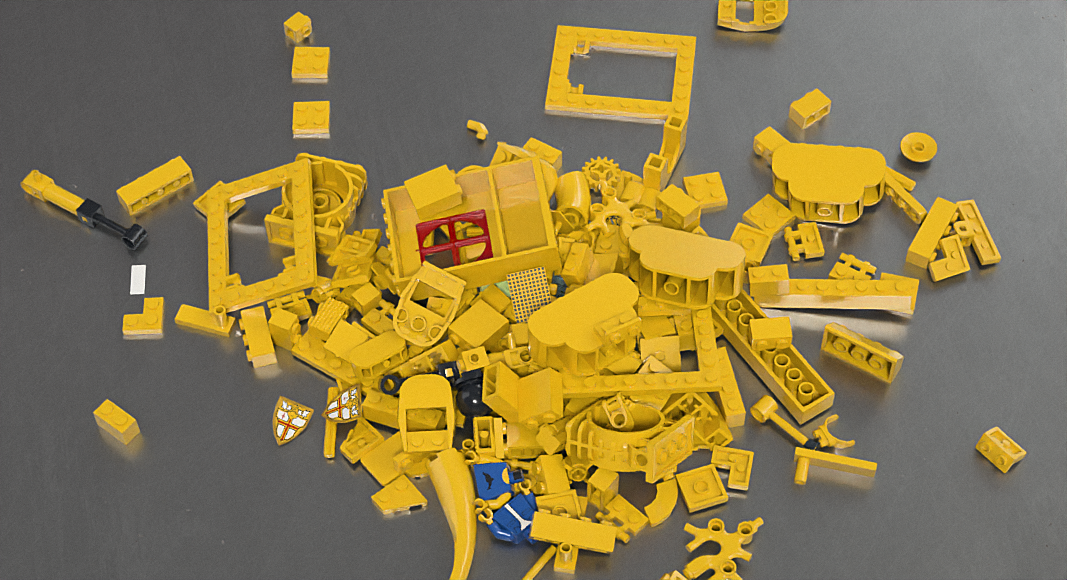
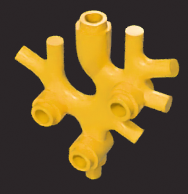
M602 181L600 183L601 203H594L590 206V223L585 225L583 229L588 233L595 228H599L602 230L604 237H610L611 232L606 219L610 216H618L622 219L619 226L620 238L623 244L629 247V238L634 231L633 228L637 229L645 225L663 227V224L647 221L656 218L655 211L646 212L644 209L638 208L631 212L630 209L638 204L637 199L632 198L627 202H620L617 199L616 189L608 186L606 181Z
M758 517L753 521L741 522L737 527V531L733 533L725 532L724 522L718 518L711 519L708 527L703 529L686 523L684 531L695 536L694 540L685 546L689 552H692L706 541L717 542L721 546V551L717 555H702L690 561L682 570L684 576L688 580H695L708 569H713L715 574L707 580H742L736 573V564L732 559L742 558L748 562L751 560L753 554L744 551L741 545L752 541L753 534L758 531L757 528L764 524L762 518Z

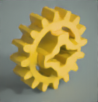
M598 156L597 160L590 158V163L585 162V167H582V172L585 174L589 189L595 188V192L601 189L600 183L602 181H606L608 186L617 187V182H620L621 169H619V164H614L613 159L608 161L606 156L604 159Z

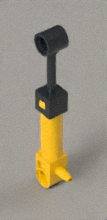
M32 170L20 183L23 190L43 202L48 200L78 216L79 221L92 228H95L100 222L123 235L121 237L122 242L132 250H136L148 237L146 230L140 225L133 224L130 228H125L105 217L102 205L89 198L84 200L54 183L53 179L40 173L38 170Z
M512 332L507 333L509 349L487 354L490 365L501 361L509 369L529 366L532 362H535L529 355L528 346L516 347ZM522 351H526L529 356L525 362L520 358ZM456 361L436 364L435 371L419 375L436 374L446 378L449 382L453 377L456 380L462 378V371H459ZM394 375L382 376L378 381V389L382 394L393 395L399 391L403 382L412 376L400 379ZM388 379L394 383V387L390 391L384 387V383Z

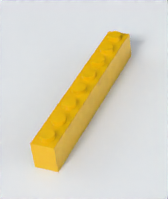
M789 279V293L754 296V302L761 308L910 310L911 280Z

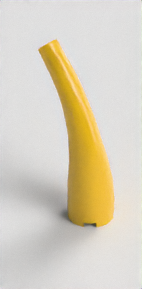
M450 448L436 453L438 458L432 462L428 459L425 466L454 539V564L449 580H467L476 546L477 514L474 512L476 505H472L476 497L470 467L464 463L467 460L464 451L461 449L457 452L456 448Z

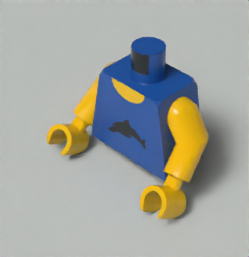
M471 450L467 451L464 455H469L472 460H465L464 463L466 465H471L473 462L476 463L473 466L479 498L475 499L472 505H479L480 508H477L474 512L480 514L487 508L490 510L501 509L510 500L511 496L515 494L514 484L524 481L522 470L511 472L510 466L501 459L482 454L476 455Z

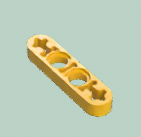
M885 171L884 192L888 196L890 195L891 199L900 208L902 207L903 211L915 223L921 224L924 222L928 215L925 208Z

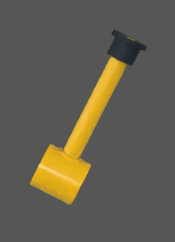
M763 395L750 408L752 416L757 421L764 423L767 419H771L804 445L803 448L815 451L819 448V442H815L811 438L808 439L775 413L778 410V405L772 397Z

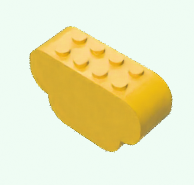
M787 143L778 147L772 157V189L776 196L788 201L789 210L796 214L795 218L841 224L852 223L860 218L864 206L874 205L882 199L885 185L886 161L880 152L870 148Z
M656 225L638 227L629 238L628 273L633 280L639 282V292L647 299L689 309H704L711 306L715 300H729L737 297L743 288L745 250L737 243Z
M608 273L591 280L580 288L574 289L563 297H559L556 301L542 306L528 320L529 355L542 368L551 367L557 370L565 367L576 376H591L628 356L635 349L636 336L629 337L616 345L606 348L595 334L594 326L626 311H630L634 318H637L639 302L637 286L623 274Z

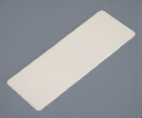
M132 265L131 295L144 294L146 265Z

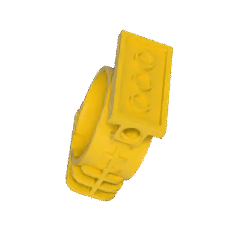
M299 153L295 161L307 157L311 161L316 254L330 257L345 237V231L355 219L356 208L360 205L361 199L364 196V190L368 186L367 173L358 164L354 165L308 153ZM292 183L282 186V205L273 208L271 214L266 215L264 222L269 243L295 248Z
M603 397L567 422L565 428L567 432L565 450L568 456H578L581 460L588 459L595 466L611 471L646 472L645 482L652 484L693 453L694 416L686 414L678 421L665 420L661 411L642 403L633 402L635 408L632 412L630 411V414L634 420V427L630 432L604 429L608 423L610 424V420L601 401L610 399L609 397Z

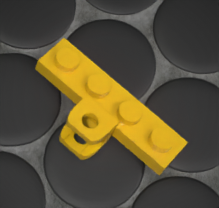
M974 200L956 202L958 205L957 213H959L961 221L954 223L953 228L955 231L950 232L949 237L958 234L962 247H968L972 243L981 265L999 263L1001 256Z

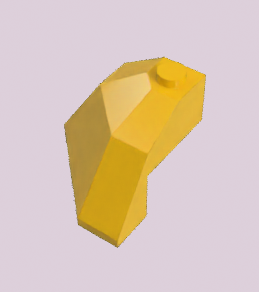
M450 338L386 372L384 375H394L400 379L435 371L436 364L456 361L459 353ZM388 379V382L391 388L393 389L394 383L392 380ZM453 391V394H454V402H455V405H456V394H457V391ZM436 408V409L441 410V411H444V410H446L447 408Z
M707 392L672 393L661 409L665 420L678 421L686 414L694 416L693 451H698V449H710V451H713L714 445L725 447L733 440V436L719 408Z

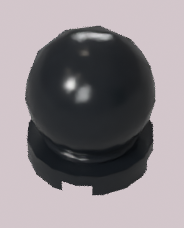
M481 369L461 373L462 378L457 380L453 377L449 382L452 390L457 391L456 406L463 416L473 419L474 417L488 416L493 411L482 401L483 373Z

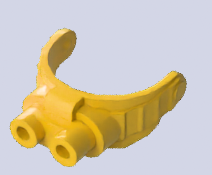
M584 229L570 232L566 238L575 239V242L576 240H582L583 243L591 246L590 249L594 253L595 241L599 233L597 230L586 233Z
M837 414L828 417L822 425L818 426L817 430L812 431L814 438L819 439L818 442L821 448L825 446L846 448L852 447L855 444L854 440L843 441L828 432L827 425L839 418Z

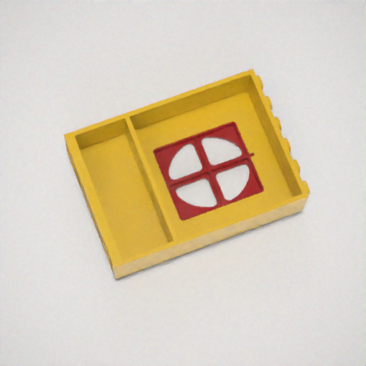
M539 155L455 174L457 180L454 182L456 185L460 184L463 195H460L463 203L423 220L419 219L405 185L383 190L384 198H381V202L386 212L383 213L385 224L388 226V228H385L387 239L390 240V243L387 245L389 254L392 255V259H390L392 271L394 270L392 280L394 286H396L398 297L405 290L414 274H417L421 269L422 263L426 261V255L446 250L452 251L454 266L442 270L465 281L464 290L508 281L506 274L544 266L546 272L562 269ZM459 221L473 223L479 226L484 233L480 236L457 240L455 223ZM442 225L448 226L450 237L448 243L423 247L425 239L433 230ZM478 243L486 244L483 253L475 261L461 265L459 248ZM419 281L410 301L413 302L445 294Z

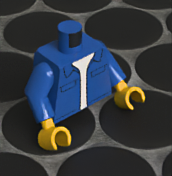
M524 479L526 483L525 489L521 486L520 482L517 483V489L523 491V495L521 493L494 514L490 509H484L483 511L487 514V518L482 514L478 515L479 521L486 522V526L497 539L512 541L515 544H519L525 538L531 544H535L538 541L528 538L532 514L535 511L538 512L535 496L532 491H529L531 488L530 480Z

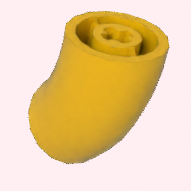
M572 171L560 176L554 191L556 210H560L576 230L583 229L585 225L589 224L591 194L585 174L581 171Z

